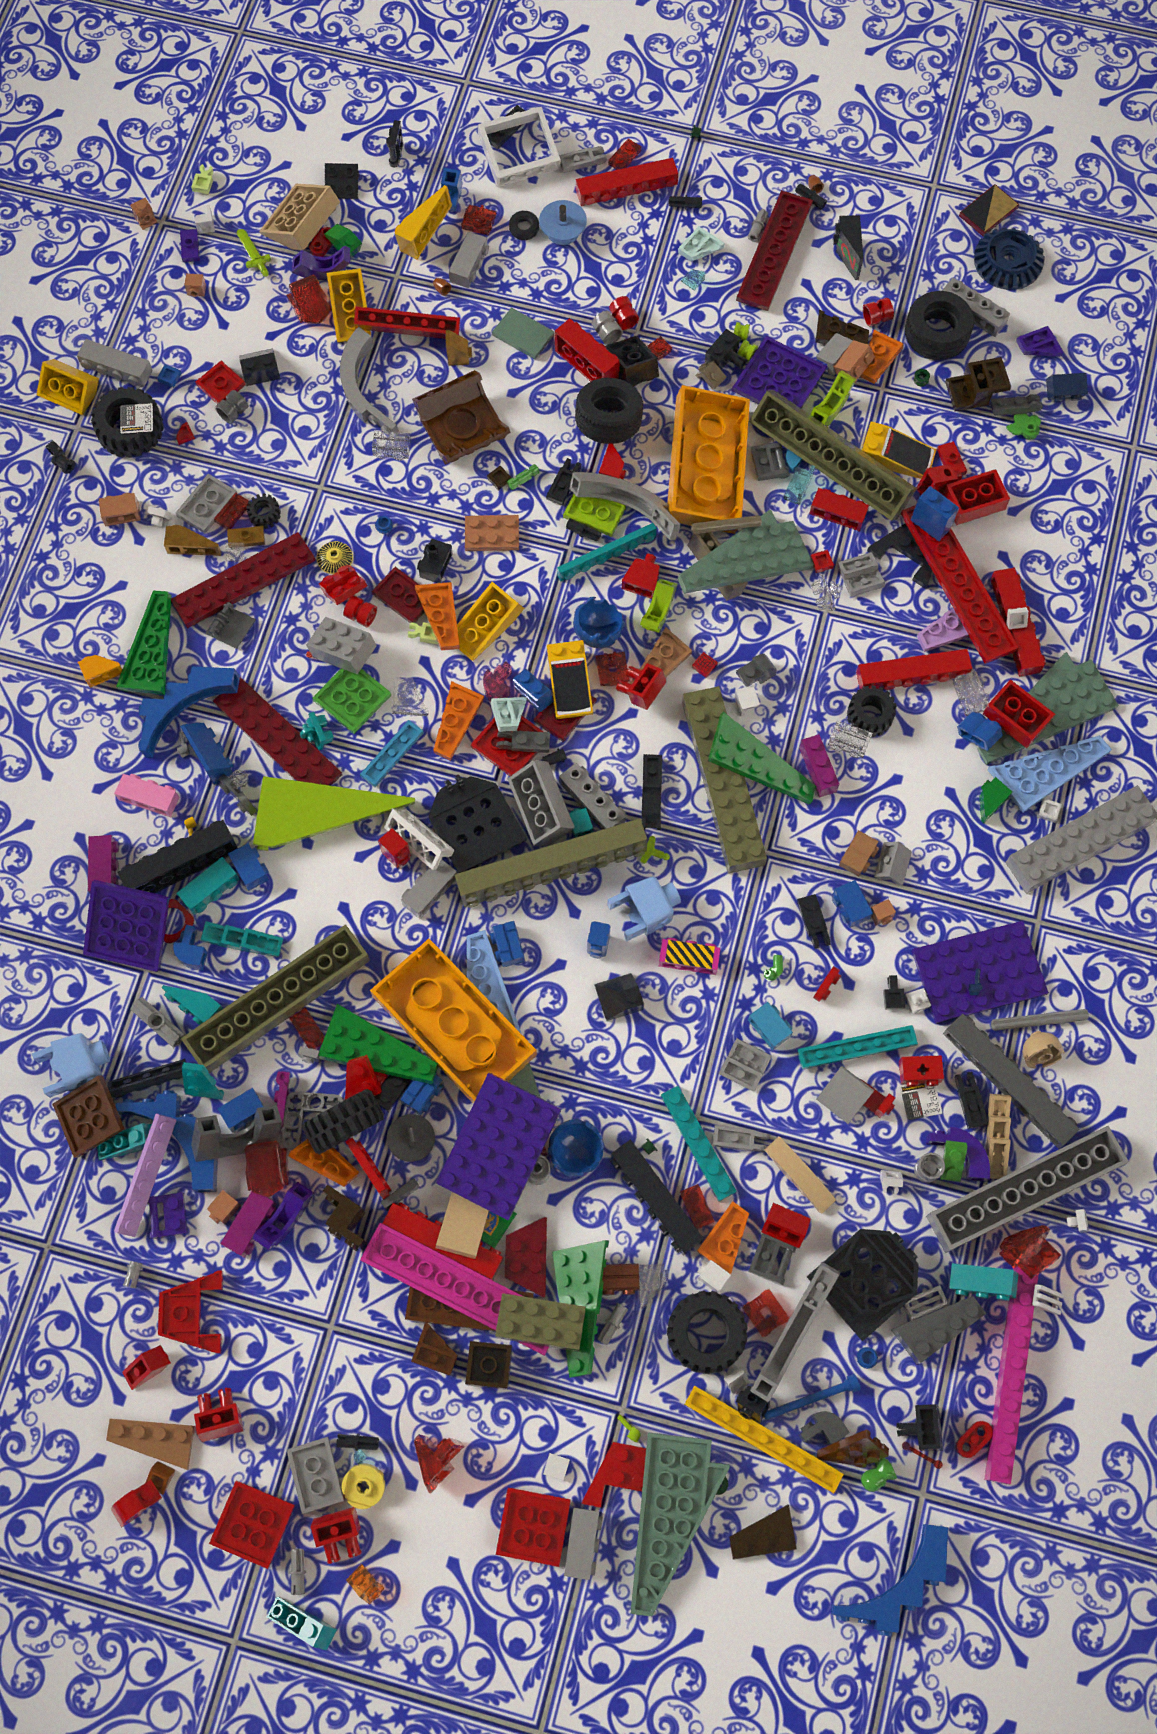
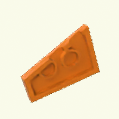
M876 330L873 331L872 339L869 343L875 358L860 376L873 384L877 382L903 349V343Z
M308 1139L291 1150L288 1157L343 1187L353 1181L360 1173L334 1148L320 1155L315 1153Z
M732 1201L697 1252L731 1274L749 1213Z

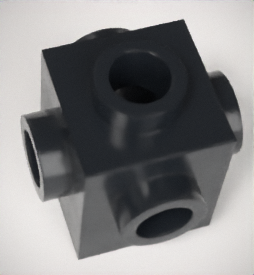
M747 1386L745 1391H740L737 1396L738 1411L745 1419H753L761 1423L770 1407V1401L767 1402L750 1391L752 1387Z

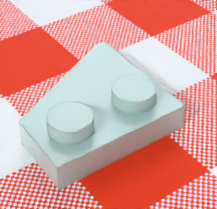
M698 226L678 248V253L686 259L694 261L723 249L725 243Z
M526 697L491 699L490 704L499 732L517 731L526 704Z

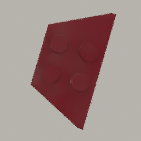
M543 1217L506 1235L505 1278L539 1295L541 1298L546 1297L547 1217Z

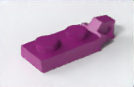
M278 1071L275 1081L279 1085V1091H275L274 1103H277L282 1121L280 1129H283L286 1099L289 1095L291 1075L290 1072Z

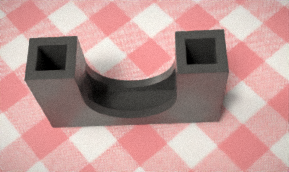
M277 1105L257 1108L253 1123L246 1129L233 1134H221L217 1115L196 1118L191 1143L195 1161L200 1162L276 1148L282 1123Z

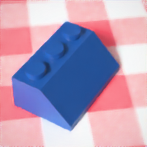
M204 723L183 724L180 726L213 785L220 782L218 778L223 774L227 777L233 775L231 768L234 766L229 757L225 758L222 753L225 750L220 742L216 743L213 739L216 735L211 727L207 729Z

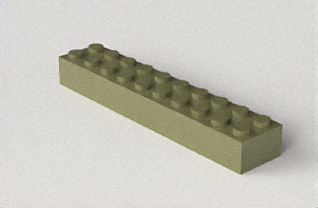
M775 390L766 391L749 420L751 424L891 521L898 519L901 511L904 510L917 490L909 482Z
M720 687L684 693L682 705L727 872L730 874L765 866L767 856L745 777L708 761L720 714L723 711L727 714Z
M636 819L455 874L464 907L472 908L478 906L480 902H492L503 895L512 896L516 891H528L539 884L548 885L553 880L559 878L564 880L575 873L584 874L595 867L604 868L611 862L620 863L631 856L640 857L645 854L644 852H647V837L641 819Z
M345 924L183 1036L181 1040L197 1063L204 1065L209 1071L208 1073H211L370 961L369 956Z

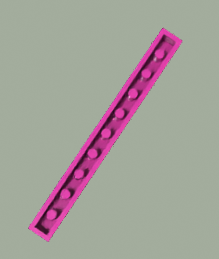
M1021 1266L1013 1269L1018 1273L1016 1299L1010 1298L1008 1302L991 1426L993 1435L989 1441L984 1480L1001 1484H1011L1034 1313L1033 1295L1039 1275V1270Z

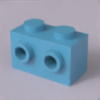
M767 1002L749 1015L748 1021L773 1051L789 1039L793 1032L791 1031L792 1026L787 1020L783 1021L779 1016L780 1012L777 1007Z

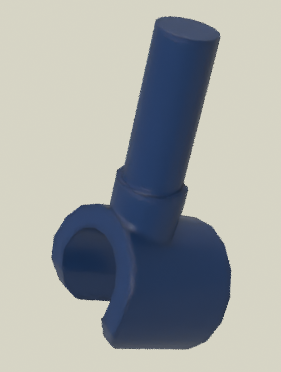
M979 968L976 969L975 984H969L970 995H979L982 989L980 983L981 969Z

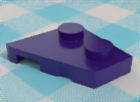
M1049 326L1024 334L1016 339V343L1024 355L1060 357L1064 352Z

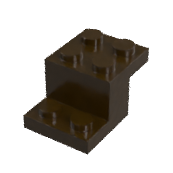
M1002 357L967 363L964 375L946 378L945 381L954 412L988 406L994 393L1010 391L1011 389Z
M327 1184L323 1190L326 1195L325 1199L336 1207L325 1223L329 1227L327 1231L338 1240L342 1237L346 1239L344 1243L356 1252L358 1249L364 1252L368 1244L364 1239L353 1233V1231L364 1216L365 1211Z

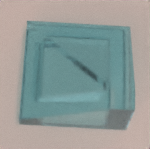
M691 269L681 279V282L695 290L705 280L706 273Z

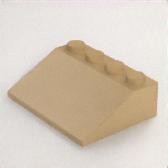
M296 183L259 232L261 235L290 249L304 250L308 247L313 237L317 235L322 225L327 222L331 213L336 210L340 201L330 186Z

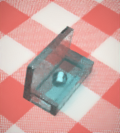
M814 465L811 466L809 471L800 467L796 468L783 499L800 505L813 478Z

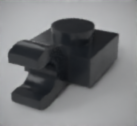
M889 975L887 978L889 989L883 990L885 1010L905 1009L904 988L898 989L897 975Z

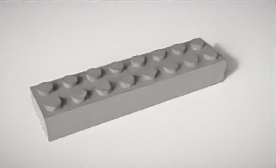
M1137 785L1011 854L1005 863L1024 892L1028 894L1152 825L1157 820V812Z

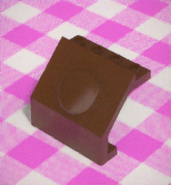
M476 370L412 399L420 421L445 465L455 462L465 455H470L475 450L487 447L497 440H502L507 434L511 433L509 426L501 422L492 407L481 383V380H483L482 376Z

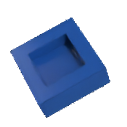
M164 364L157 380L174 388L182 373L179 369Z

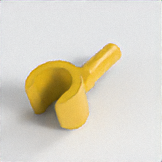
M193 817L184 821L189 836L193 833L192 828L197 826Z

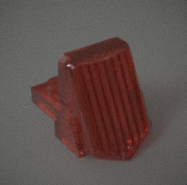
M310 275L289 284L291 293L286 296L300 323H322L329 312L332 311V308L317 277Z
M278 1141L247 1145L245 1147V1174L248 1191L265 1197H271L283 1189L285 1185H289L288 1150L280 1148Z
M1046 1225L1036 1226L1004 1238L999 1246L1002 1250L999 1255L1013 1268L1018 1266L1031 1280L1056 1262L1061 1256L1046 1240L1050 1232V1228Z
M418 1434L415 1437L414 1445L424 1485L428 1493L431 1494L438 1484L455 1469L450 1461L465 1446L460 1440L445 1438L435 1446L427 1436Z

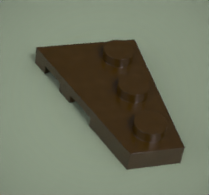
M819 309L815 343L827 344L838 333L850 340L868 344V329L851 322L845 323L839 320V317L834 315L831 317L826 315L825 311Z
M789 1504L729 1536L732 1559L797 1549Z

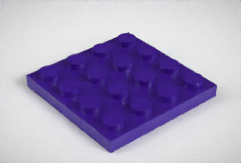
M766 336L733 385L732 391L759 404L766 391L775 390L802 409L826 372L827 366Z
M92 881L83 955L158 972L161 965L170 897L103 881Z

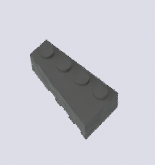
M974 1296L895 1327L891 1331L917 1365L984 1316L986 1312Z

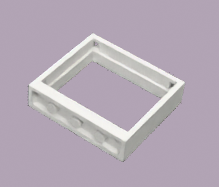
M533 107L524 112H516L510 116H501L496 120L484 121L478 124V135L497 187L560 169L561 159L542 107ZM539 120L552 156L500 171L487 134Z

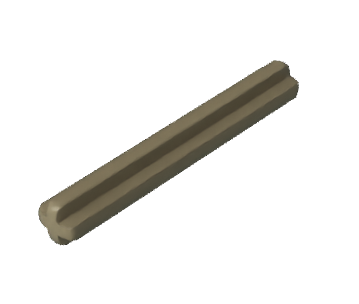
M757 515L693 523L691 531L693 534L758 527L761 526L762 520Z

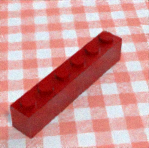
M668 158L576 179V193L581 206L592 205L598 202H606L616 198L678 185L679 173L674 159Z
M355 306L354 327L355 329L360 327L367 331L446 339V330L459 335L460 317Z
M1015 567L994 571L990 581L1000 614L1006 625L1008 609L1026 607L1029 611L1027 627L1009 629L1019 646V649L1012 653L1018 675L1021 677L1041 673L1046 660L1040 651V640L1036 638V627L1030 618V607L1026 605V594L1020 585L1021 577L1017 574Z
M968 649L859 664L856 675L859 688L862 690L865 686L869 688L876 686V689L882 687L885 690H891L900 686L904 688L910 687L913 684L921 683V685H927L934 681L946 682L954 678L958 680L965 679L970 675L972 665Z
M401 1202L398 1205L394 1203L391 1205L382 1223L383 1225L494 1280L503 1262L500 1251L492 1247L488 1250L482 1247L483 1243L480 1242L476 1258L473 1259L437 1249L435 1247L442 1222L435 1220L433 1223L427 1220V1215L419 1211L415 1214L409 1211V1206Z

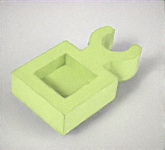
M202 164L200 166L201 174H195L191 188L193 192L209 194L213 183L212 175L214 171L212 166L209 167V170L205 171Z
M423 622L422 627L416 623L409 624V629L415 630L414 632L408 631L409 638L420 637V642L438 644L430 623Z

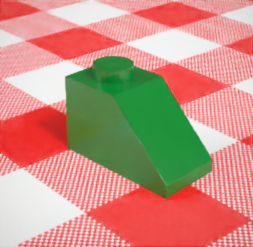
M336 224L324 234L338 251L343 246L350 248L351 258L361 249L362 242L350 229L342 225Z
M996 777L991 782L987 780L981 787L982 792L979 800L981 821L983 823L1009 799L1013 792Z

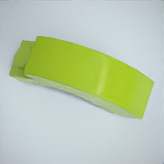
M842 370L839 371L828 394L819 405L813 408L810 415L828 427L849 398L856 378Z
M660 579L657 582L650 606L641 619L640 625H642V628L657 633L661 631L678 584L664 579Z

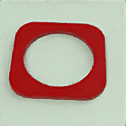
M175 899L169 900L168 909L176 908L184 914L185 923L179 932L165 934L164 942L169 944L176 942L180 938L182 930L185 931L186 925L193 926L194 917Z

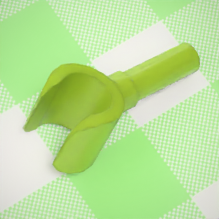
M620 1414L617 1419L630 1430L627 1437L637 1443L641 1436L640 1431L629 1424Z

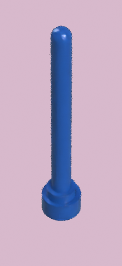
M855 1374L849 1375L847 1379L843 1380V1383L768 1410L764 1418L766 1420L772 1419L844 1391L857 1392L861 1390L860 1384Z

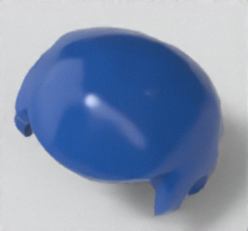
M589 597L586 604H580L575 611L573 620L574 631L577 637L583 640L589 647H610L621 636V631L625 625V622L622 620L623 614L618 612L615 605H609L606 599L594 600L596 597Z
M580 1119L565 1121L554 1129L549 1138L548 1153L551 1162L557 1170L568 1177L574 1175L583 1176L585 1173L592 1172L598 1167L603 1157L604 1142L602 1135L588 1121Z

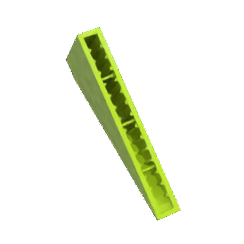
M263 776L253 845L257 846V850L268 851L269 848L274 849L391 812L394 808H404L415 804V798Z

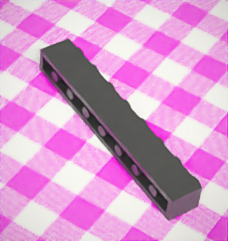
M962 1014L944 1031L943 1035L1004 1095H1010L1011 1102L1058 1149L1064 1146L1080 1130L1077 1127L1076 1121L1071 1117H1067L1062 1112L1063 1110L1059 1104L1052 1102L1047 1097L1048 1094L1042 1088H1038L1033 1083V1079L1028 1074L1023 1073L1013 1059H1008L1003 1054L1004 1051L999 1045H994L989 1040L990 1038L985 1031L979 1030L975 1026L972 1018Z

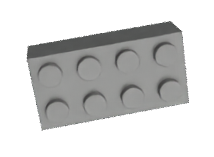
M533 760L507 778L533 845L549 846L575 829L548 762Z

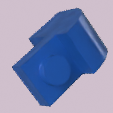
M444 168L441 187L444 185L448 187L452 207L449 211L456 212L462 191L461 170Z
M186 925L185 931L182 930L180 935L181 943H173L174 953L185 967L203 971L208 952L204 947L194 945L197 930L194 926Z

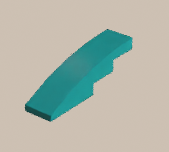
M206 921L200 941L235 950L279 957L283 938L248 928L244 930Z

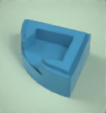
M788 449L786 462L788 468L793 472L803 459Z

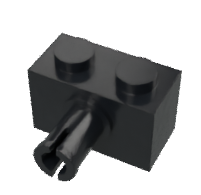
M726 329L706 351L705 362L708 364L714 361L722 370L730 361L742 369L747 359L737 353L740 337Z
M431 538L430 543L426 544L424 548V557L422 560H419L417 570H419L420 578L441 583L453 555L452 545Z
M937 1404L915 1405V1422L896 1423V1428L905 1429L897 1430L898 1437L917 1435L920 1451H943L940 1411Z

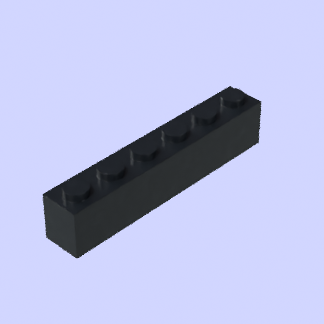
M631 1139L611 1153V1164L616 1170L620 1169L624 1174L622 1179L628 1187L632 1185L635 1189V1197L640 1203L644 1202L646 1204L648 1215L652 1220L656 1219L659 1222L660 1226L658 1228L665 1237L669 1236L673 1241L671 1246L677 1254L681 1252L684 1256L704 1240Z

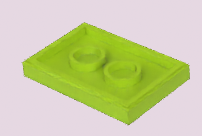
M573 494L563 513V518L567 520L572 518L579 523H586L588 527L612 537L626 510V505L602 498L577 497Z

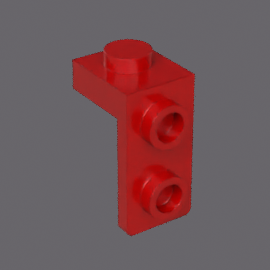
M871 1087L874 1091L863 1106L879 1118L885 1113L889 1115L895 1107L893 1104L895 1097L890 1093L885 1097Z

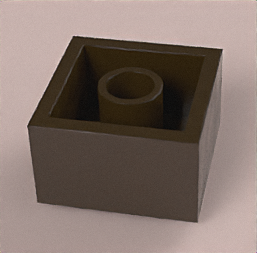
M470 1341L465 1385L508 1390L512 1345Z

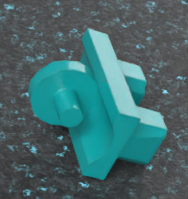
M314 712L308 714L309 719L306 720V724L302 725L304 730L300 732V736L302 739H308L309 742L314 741L316 748L322 750L325 744L333 741L334 736L331 730L322 731L321 729L327 725L325 715L316 716Z

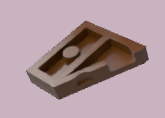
M425 1323L411 1362L451 1376L458 1355L428 1323Z

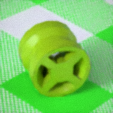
M736 322L734 334L739 336L742 341L747 340L750 324L741 325L740 322Z
M744 340L738 350V354L745 357L747 361H750L758 346L755 344L751 345L749 341Z

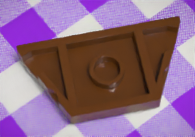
M866 1429L817 1450V1458L819 1460L864 1468L871 1463L879 1462L881 1459L888 1457L889 1448L881 1443L877 1437L872 1439L870 1437L871 1432Z

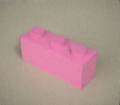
M123 774L114 793L119 801L170 818L180 798L173 787L165 785V787L160 786L153 780H141L135 774H130V776Z

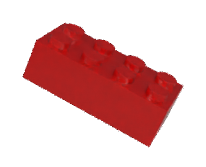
M569 318L555 330V352L590 382L600 378L619 379L620 361L615 354H611L602 343H598L589 332L584 331L579 323Z

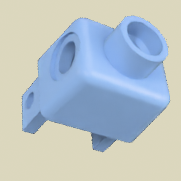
M652 876L626 886L624 892L608 899L607 906L611 910L626 902L629 903L631 909L628 916L632 923L638 925L624 931V938L627 942L644 933L648 936L669 924L673 919L674 910L672 907L680 904L681 899L672 882L661 887L657 878Z
M82 1033L50 1042V1047L32 1053L33 1059L38 1063L51 1059L50 1065L52 1070L58 1072L62 1078V1081L43 1088L44 1094L49 1098L66 1091L72 1092L96 1076L102 1075L99 1066L110 1062V1056L103 1040L91 1043Z

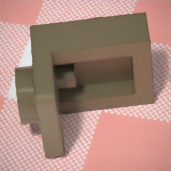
M714 361L708 364L706 362L698 368L699 372L695 375L697 378L702 376L712 390L716 389L726 379L725 374Z

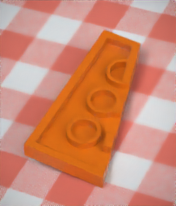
M452 583L415 585L416 593L441 651L460 649Z
M451 681L446 706L441 718V725L433 749L435 754L451 761L485 699L483 695Z

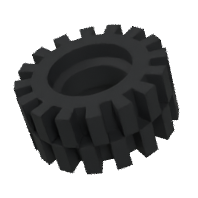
M262 493V497L257 494V498L252 497V502L249 501L246 508L250 522L255 527L258 525L268 529V525H270L272 528L274 526L273 522L277 524L278 519L281 517L278 501L269 494L267 497L264 493ZM262 507L271 509L267 515L260 516L257 514V511Z

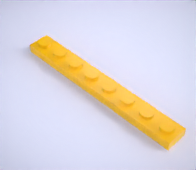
M694 1385L684 1404L685 1406L829 1492L835 1493L844 1475L843 1473L754 1420L745 1419L740 1415L739 1411Z

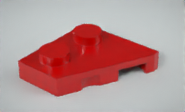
M368 1055L351 1059L347 1062L345 1100L365 1089L372 1091L373 1095L382 1092Z

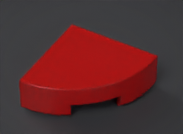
M188 422L180 426L176 435L178 445L195 439Z

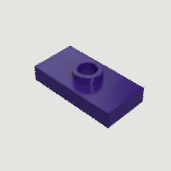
M197 229L180 230L182 261H200Z

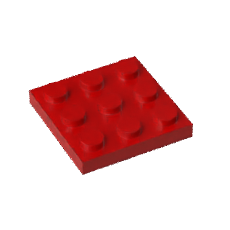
M521 716L517 731L543 732ZM495 717L471 743L472 749L509 776H512L529 764L538 753L497 748L498 741H509L512 743V739L497 736L498 727Z
M353 1137L346 1141V1144L384 1200L390 1195L391 1188L360 1140L355 1142Z
M236 1480L209 1544L269 1569L295 1505Z
M508 1487L495 1555L559 1567L571 1499Z

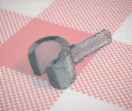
M359 1449L354 1454V1461L358 1465L363 1464V1461L368 1456L362 1449Z

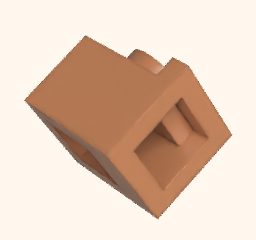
M146 198L130 205L134 217L142 230L158 223L152 207Z

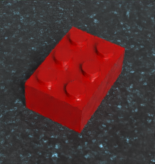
M996 469L947 484L943 492L944 497L959 507L954 519L956 525L1006 510L1010 501V497Z
M1010 679L988 703L983 715L991 721L998 722L1002 730L1025 748H1028L1050 724L1055 713Z

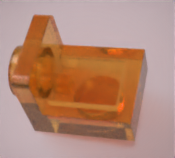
M363 1564L346 1579L357 1595L368 1604L376 1600L384 1590V1586L374 1578Z

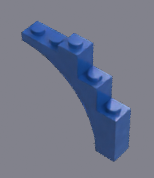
M192 666L191 673L188 674V683L167 682L165 695H163L164 699L143 698L138 710L139 716L145 721L142 725V738L138 744L139 751L146 758H153L156 746L163 732L182 711L194 703L211 696L237 693L240 675L234 668Z
M166 1090L163 1091V1094H156V1102L154 1099H143L142 1102L124 1099L122 1102L116 1103V1109L121 1115H134L153 1121L155 1114H160L176 1119L172 1134L181 1144L188 1158L192 1173V1190L196 1193L217 1192L218 1158L200 1162L195 1161L191 1143L196 1117L193 1114H182V1117H180L181 1097L175 1091Z
M923 1524L921 1540L915 1558L906 1573L894 1586L881 1595L865 1602L850 1605L831 1604V1614L836 1615V1620L849 1621V1618L852 1617L858 1618V1623L871 1624V1620H874L873 1629L879 1630V1635L892 1636L893 1632L899 1633L900 1605H903L904 1610L916 1611V1607H922L924 1580H926V1584L939 1586V1582H946L948 1527Z

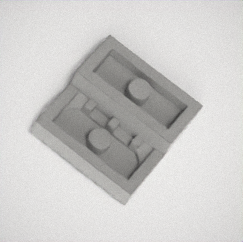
M872 552L838 562L840 574L851 597L885 587V581L878 570V563Z
M736 1038L719 1074L754 1092L772 1055Z
M841 1066L816 1100L849 1124L874 1090L845 1067Z

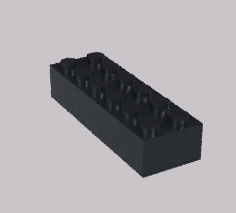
M224 820L215 821L209 827L203 830H196L191 836L180 838L174 844L162 847L150 856H143L134 864L123 866L117 873L124 887L155 894L213 865L221 857L224 859L228 858V853L238 849Z

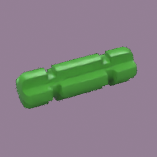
M533 464L529 469H525L517 474L516 478L508 480V486L511 490L516 489L518 485H522L530 480L531 476L539 474V468L536 464Z

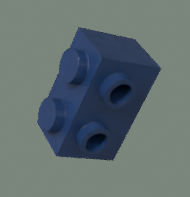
M1086 373L1054 374L1046 379L1048 400H1054V402H1062L1065 399L1079 401L1088 394Z

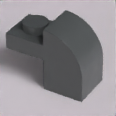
M759 654L753 657L751 662L736 670V674L746 687L757 681L762 684L774 677L777 672L776 667L766 654Z
M822 1411L811 1415L815 1424H812L810 1421L801 1427L802 1433L799 1434L802 1442H806L821 1431L829 1445L850 1432L837 1415Z

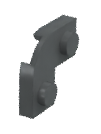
M223 774L218 778L221 782L220 788L226 795L230 793L239 802L236 805L243 813L247 812L252 816L257 812L242 791L240 792L229 777Z

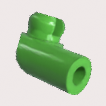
M774 955L773 966L764 971V977L768 981H774L783 973L782 955Z

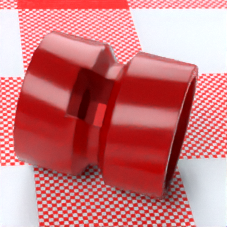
M627 296L618 297L611 302L609 310L622 330L631 329L638 323L639 316Z
M886 297L878 300L876 303L870 302L863 305V317L869 327L879 324L880 321L887 322L894 318V309L889 298Z
M353 595L345 605L343 616L352 621L357 619L360 625L367 628L376 617L377 606L367 602L364 603L363 599Z

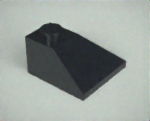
M632 973L594 984L606 1021L644 1010V1002Z

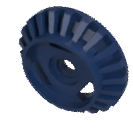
M1005 227L999 231L995 229L992 233L985 234L984 238L979 240L974 252V265L981 278L990 285L1005 290H1017L1031 285L1038 279L1044 266L1045 256H1043V248L1039 247L1040 243L1034 241L1031 234L1028 235L1025 231L1016 230V228L1007 229ZM990 248L995 249V260L990 254ZM1010 255L1014 260L1009 261L1005 256Z

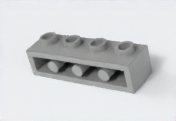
M952 278L942 291L952 292L964 299L972 309L974 324L992 336L996 337L1007 324L1010 312L982 296L976 290L966 286L963 282Z
M85 339L77 354V358L83 368L95 370L102 375H110L117 380L127 381L134 386L144 387L153 371L149 360Z
M575 763L559 776V783L582 809H587L588 815L601 830L625 823V811L613 803V798L608 793H604L601 790L597 780H592L588 776L589 773L584 766L580 767Z

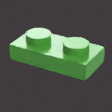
M946 1140L943 1155L945 1170L940 1176V1180L961 1182L967 1143Z

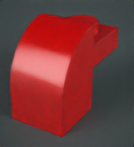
M149 1480L115 1502L111 1507V1511L122 1528L141 1516L144 1510L160 1501L162 1497L152 1480Z

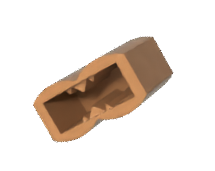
M858 830L842 857L839 866L858 877L861 872L865 874L870 866V863H868L869 858H874L879 850V847H877L879 841Z

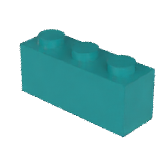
M221 857L176 894L193 915L203 912L209 903L218 900L227 889L233 888L240 879L225 859Z
M952 1263L949 1288L956 1292V1295L968 1296V1293H971L983 1299H989V1296H997V1300L1009 1301L1010 1298L1016 1299L1018 1273L1015 1270Z

